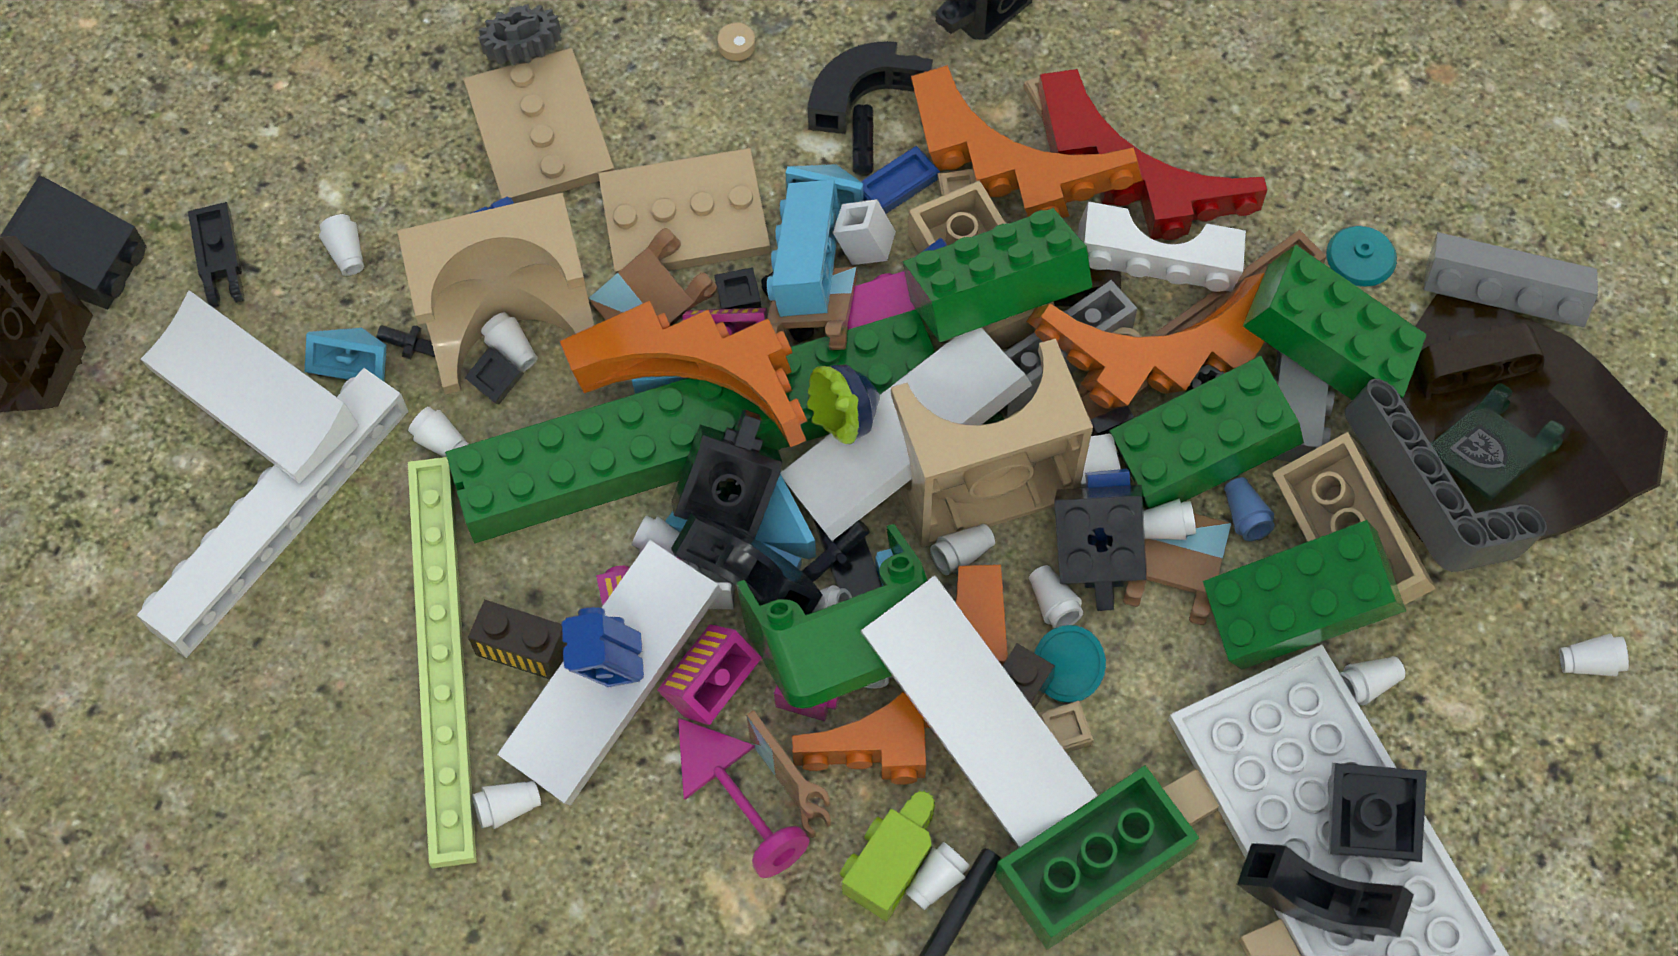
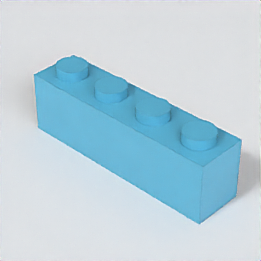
M834 179L788 183L786 199L780 201L782 224L776 225L778 248L773 250L771 254L773 276H768L767 278L768 297L770 301L776 302L779 317L827 313L837 245L833 230L841 209Z

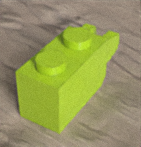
M919 790L917 793L914 792L911 800L906 802L900 813L891 808L884 819L879 816L876 817L864 837L868 841L867 845L859 856L855 853L851 854L839 876L844 878L842 881V893L886 922H888L905 896V891L909 888L910 883L932 847L930 834L926 829L930 825V821L933 820L935 800H933V795L931 796L930 792L927 793L925 790Z

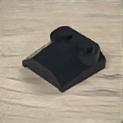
M1332 763L1331 775L1327 785L1330 796L1329 855L1422 862L1427 771Z

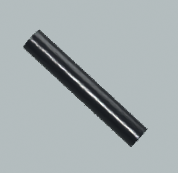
M982 848L919 956H946L996 871L998 861L1001 860L999 855L987 848Z

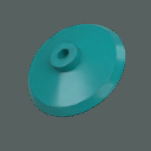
M1351 226L1344 228L1334 234L1327 245L1326 258L1329 267L1355 286L1370 287L1383 283L1393 274L1397 265V253L1392 242L1383 233L1370 227Z
M1076 625L1056 627L1043 636L1034 653L1055 665L1054 679L1045 691V694L1052 699L1066 703L1081 701L1093 694L1100 686L1105 675L1106 657L1100 641L1089 630Z

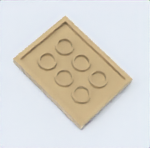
M572 48L551 53L544 57L533 58L530 63H517L516 65H509L463 78L501 199L507 196L511 197L515 204L597 182L599 181L598 173L614 171L612 160Z
M750 148L598 173L615 275L644 251L655 235L663 228L669 229L681 243L680 248L675 253L660 260L668 271L771 254Z

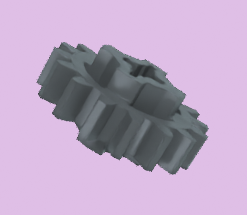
M526 4L524 6L510 7L509 13L506 14L496 13L494 20L485 21L486 27L479 29L480 36L478 37L483 54H486L489 61L496 59L497 64L501 65L510 60L511 65H516L517 63H530L531 57L535 55L544 57L546 49L554 50L556 48L555 42L562 39L560 34L562 31L558 16L554 15L552 9L544 11L542 5L530 9L529 4Z

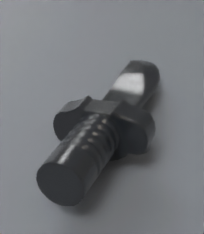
M380 325L376 338L384 343L404 348L402 357L411 360L414 351L435 357L432 342L420 338L422 328L419 326H412L411 331L406 333Z
M858 520L844 534L833 541L826 535L823 540L828 549L805 567L802 572L814 582L837 560L842 566L846 567L853 561L849 551L870 533L868 527Z

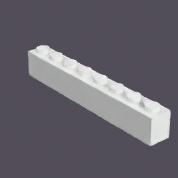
M365 368L356 377L347 380L337 398L345 403L359 426L300 484L276 465L263 471L255 487L245 497L238 499L233 504L229 515L221 524L207 532L198 549L187 560H183L175 567L171 578L159 591L152 593L144 601L142 610L137 616L149 631L187 658L409 412L400 392Z

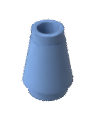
M1240 477L1228 482L1224 487L1235 532L1238 535H1242L1246 541H1256L1269 535L1275 527L1273 522L1274 513L1246 478Z

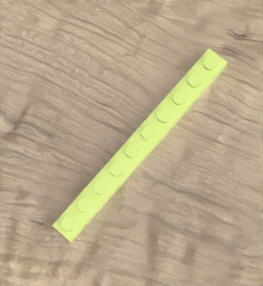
M447 457L408 462L429 865L432 868L477 863L453 477Z

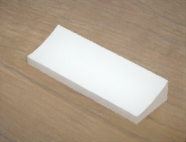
M188 291L168 328L141 358L148 369L299 484L359 426L343 401L191 291Z
M981 327L954 337L891 387L908 382L911 391L919 402L935 415L958 424L982 425L1032 386L1026 374ZM891 387L880 395L872 428L868 434L857 438L854 443L848 445L839 442L830 433L780 472L786 484L831 541L912 479L904 435L891 398Z
M649 540L602 606L605 609L606 616L624 618L625 625L641 633L642 652L638 656L643 658L644 678L640 682L606 687L568 671L564 668L563 661L497 755L531 778L564 804L571 806L722 591L719 584Z
M935 575L860 631L1018 848L1098 796Z

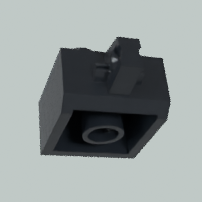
M946 0L936 11L935 21L950 34L962 29L974 40H987L1030 5L1032 0Z
M743 409L735 430L726 427L725 432L700 424L672 498L674 516L688 520L691 513H694L721 526L724 522L755 539L782 467L779 451L763 446V440L756 437L761 423L760 414ZM727 478L734 479V482H728L725 487H720V481H726Z
M1142 485L1057 489L1054 503L1060 584L1085 583V588H1095L1097 611L1114 610V587H1124L1123 581L1146 580L1147 578ZM1096 528H1104L1107 540H1098L1095 535Z

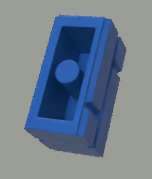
M589 607L580 609L578 616L568 617L562 621L563 642L567 643V646L563 648L565 669L606 687L640 682L644 678L643 658L638 656L642 652L641 633L625 625L624 618L608 617L605 615V609Z

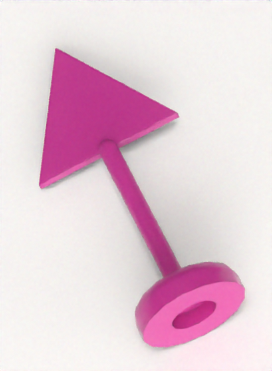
M678 718L684 799L686 800L717 777L764 839L752 857V866L758 876L769 878L789 868L806 851L810 843L808 835L797 826L785 827L773 833L725 771V769L751 751L755 746Z

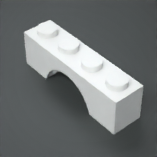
M1089 201L1079 222L1078 237L1087 246L1089 266L1095 270L1110 269L1121 271L1134 277L1148 276L1164 279L1172 284L1186 283L1197 285L1215 292H1232L1243 273L1245 230L1206 223L1201 233L1194 239L1181 244H1165L1155 241L1142 233L1134 224L1128 209Z

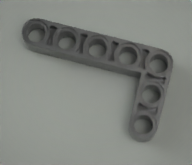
M1381 379L1370 380L1345 408V417L1431 556L1443 569L1450 572H1459L1517 559L1546 533L1547 524L1544 517L1536 509L1528 505L1520 504L1475 513L1402 398L1388 382Z

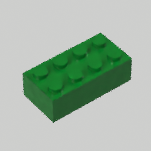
M1054 208L1034 212L1031 216L1021 220L997 225L987 232L972 237L960 238L953 244L936 250L923 251L916 257L902 261L910 302L939 342L1092 288L1087 246Z
M1294 245L1268 265L1243 324L1244 328L1351 400L1373 379H1381L1388 382L1394 387L1400 397L1403 398L1427 335L1297 245Z
M1262 356L1110 430L1117 450L1130 471L1133 481L1136 485H1142L1143 500L1148 509L1179 498L1180 502L1187 501L1304 443L1300 423Z
M1367 520L1203 581L1228 661L1242 670L1406 612L1378 531Z
M1144 765L998 861L995 876L1046 950H1048L1191 854L1200 838L1147 766Z

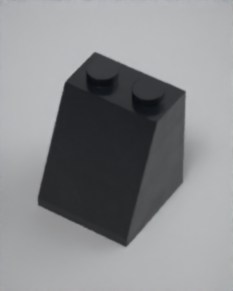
M38 176L0 237L16 236L23 246L43 255L55 271L59 272L61 278L80 300L106 310L110 308L114 299L122 294L125 288V281L133 268L141 263L147 247L135 226L42 176Z

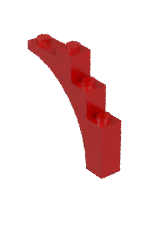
M1078 69L1040 74L1038 92L1050 152L1066 155L1105 154L1134 147L1142 181L1135 182L1130 187L1122 190L1112 189L1099 194L1102 204L1126 206L1134 201H1141L1151 239L1175 240L1183 235H1189L1192 220L1211 221L1220 216L1233 214L1247 216L1256 211H1261L1268 190L1264 177L1226 178L1208 176L1170 166L1139 150L1121 137L1108 124L1087 95Z

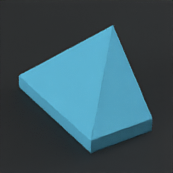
M836 164L787 166L785 173L786 190L788 183L834 179L840 206L842 204L863 201V183Z
M363 328L308 332L306 334L305 372L349 380L352 377H356L365 368L382 381H385L387 345Z
M780 474L755 539L761 543L764 542L809 560L816 557L815 538Z

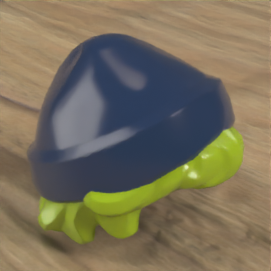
M848 365L818 366L813 369L809 380V399L807 401L808 409L813 410L814 414L812 423L822 426L839 442L848 445L854 443L857 438L868 434L871 431L880 400V394L866 376L853 370Z

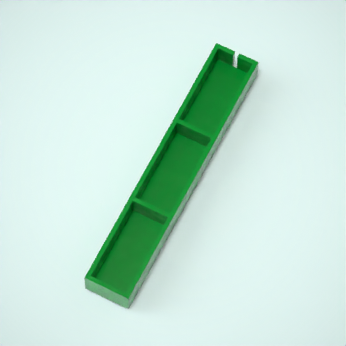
M916 309L847 330L846 349L830 350V337L827 336L791 347L793 353L786 356L792 372L786 374L792 391L786 393L789 401L797 398L805 414L807 422L800 426L806 441L830 434L822 426L812 423L813 410L807 407L809 380L813 369L818 366L848 365L853 370L866 376L881 395L935 353L921 316ZM687 378L448 450L445 453L466 525L474 544L679 481L700 424L725 432L726 427L735 430L743 409L760 414L761 423L756 437L763 440V446L775 450L790 446L778 426L751 401L733 390L711 382Z

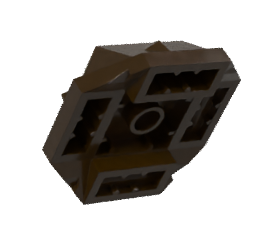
M16 236L0 237V412L42 410L59 406L77 366L83 364L81 358L86 349L83 337L93 317L89 309L43 255L23 246Z

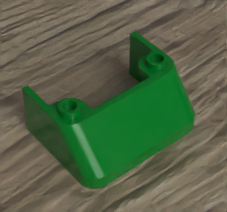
M895 524L886 526L889 549L891 548L893 556L883 561L879 569L880 579L884 586L811 614L805 615L801 607L791 600L779 599L760 606L745 580L736 582L746 633L762 657L764 664L785 700L791 706L811 708L892 676L860 631L928 581L921 561Z

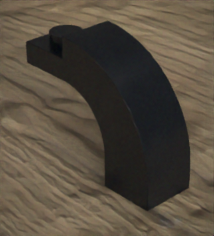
M890 41L866 43L839 54L822 69L812 86L807 108L808 130L846 135L851 109L862 96L880 89L915 92L911 76L932 70L933 59L922 58L917 55H897V42Z
M691 513L671 547L675 556L711 571L736 585V582L745 580L760 606L779 599L791 600L801 607L805 615L813 613L823 596L816 585L802 571L780 554L724 522L721 526Z
M1251 843L1237 882L1238 886L1259 901L1296 920L1335 934L1373 942L1376 935L1401 937L1414 894L1404 886L1358 882L1328 873L1310 864L1286 845Z

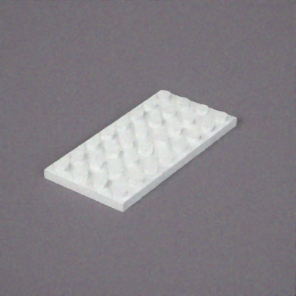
M1322 644L1170 714L1168 719L1193 766L1195 769L1197 768L1219 805L1218 810L1245 859L1251 843L1286 845L1310 864L1333 875L1358 882L1400 885L1406 887L1414 894L1401 937L1376 935L1374 942L1325 931L1275 910L1279 919L1283 920L1301 956H1509L1425 815L1422 862L1329 855L1330 796L1327 785L1331 775L1332 763L1396 768Z

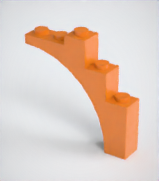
M948 65L911 76L928 150L938 170H953L965 163L972 162L976 181L980 180L990 198L1003 197L1011 191L1020 189L1028 217L1034 212L1054 208L1062 218L1069 217L1066 204L1068 202L1085 201L1092 198L1095 194L1112 189L1122 190L1130 187L1135 182L1142 181L1134 147L1105 154L1066 155L1040 151L1012 141L990 128L969 108L957 90Z
M1265 273L1246 277L1227 301L1205 319L1178 333L1166 336L1133 337L1105 332L1075 320L1051 303L1035 308L1026 322L1036 329V336L1043 342L1056 338L1059 348L1068 354L1066 358L1072 365L1084 371L1089 370L1081 385L1091 392L1089 397L1096 404L1106 409L1128 406L1147 377V382L1151 387L1161 393L1169 394L1187 390L1203 364L1204 366L1210 365L1220 372L1223 371L1225 374L1253 360L1265 341L1244 328L1243 324Z
M648 301L560 341L570 368L584 393L612 383L642 377L678 376L704 380L733 390L757 405L778 426L790 447L806 441L800 426L807 422L798 399L789 401L786 393L792 391L786 374L792 372L786 356L793 352L783 330L775 333L769 319L729 335L723 321L715 324L709 309L670 326L665 313L656 315L651 302Z
M1001 564L958 566L956 604L1003 666L1008 658ZM903 691L888 705L859 721L824 732L792 736L793 763L795 766H802L804 770L808 771L825 770L829 765L846 764V767L850 769H866L872 767L873 763H881L882 780L891 779L892 783L899 785L912 784L917 782V778H925L924 728H930V726Z

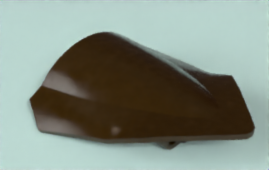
M1437 293L1415 326L1427 335L1402 400L1475 513L1520 504L1531 506L1544 517L1547 524L1546 533L1539 539L1543 540L1598 520L1634 498L1660 486L1668 431L1597 358L1571 337L1509 310ZM1480 424L1504 443L1508 454L1505 471L1496 473L1475 471L1449 454L1452 451L1450 447ZM1386 484L1387 500L1391 503L1395 510L1400 514L1404 521L1409 525V527L1421 540L1420 536L1416 532L1415 528L1411 524L1410 520L1408 519L1400 504L1396 500L1395 496L1391 492L1390 488Z

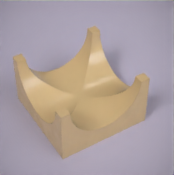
M563 193L397 230L415 318L418 325L427 324L445 395L461 391L460 374L465 357L476 341L483 336L481 333L482 327L499 313L506 312L509 317H515L517 321L538 320L551 323L562 328L571 336L594 326L584 276Z
M1056 338L1039 343L1038 353L1041 359L1042 379L1034 397L1019 412L996 423L964 425L945 420L929 411L919 402L911 391L908 382L891 387V398L904 435L912 479L899 488L921 548L935 544L940 536L981 524L991 527L1055 507L1054 500L1057 489L1080 488L1093 426Z

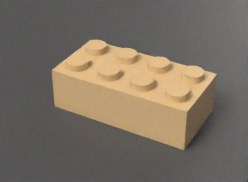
M979 180L910 209L908 215V236L917 252L920 253L939 238L944 239L946 244L950 245L960 238L972 237L992 230L997 225L1005 224V221ZM1034 309L982 328L1002 350L1024 340L1035 332L1036 329L1026 322Z
M1348 432L1272 472L1308 542L1367 520L1378 531L1404 605L1436 589L1395 511L1387 500L1360 446Z

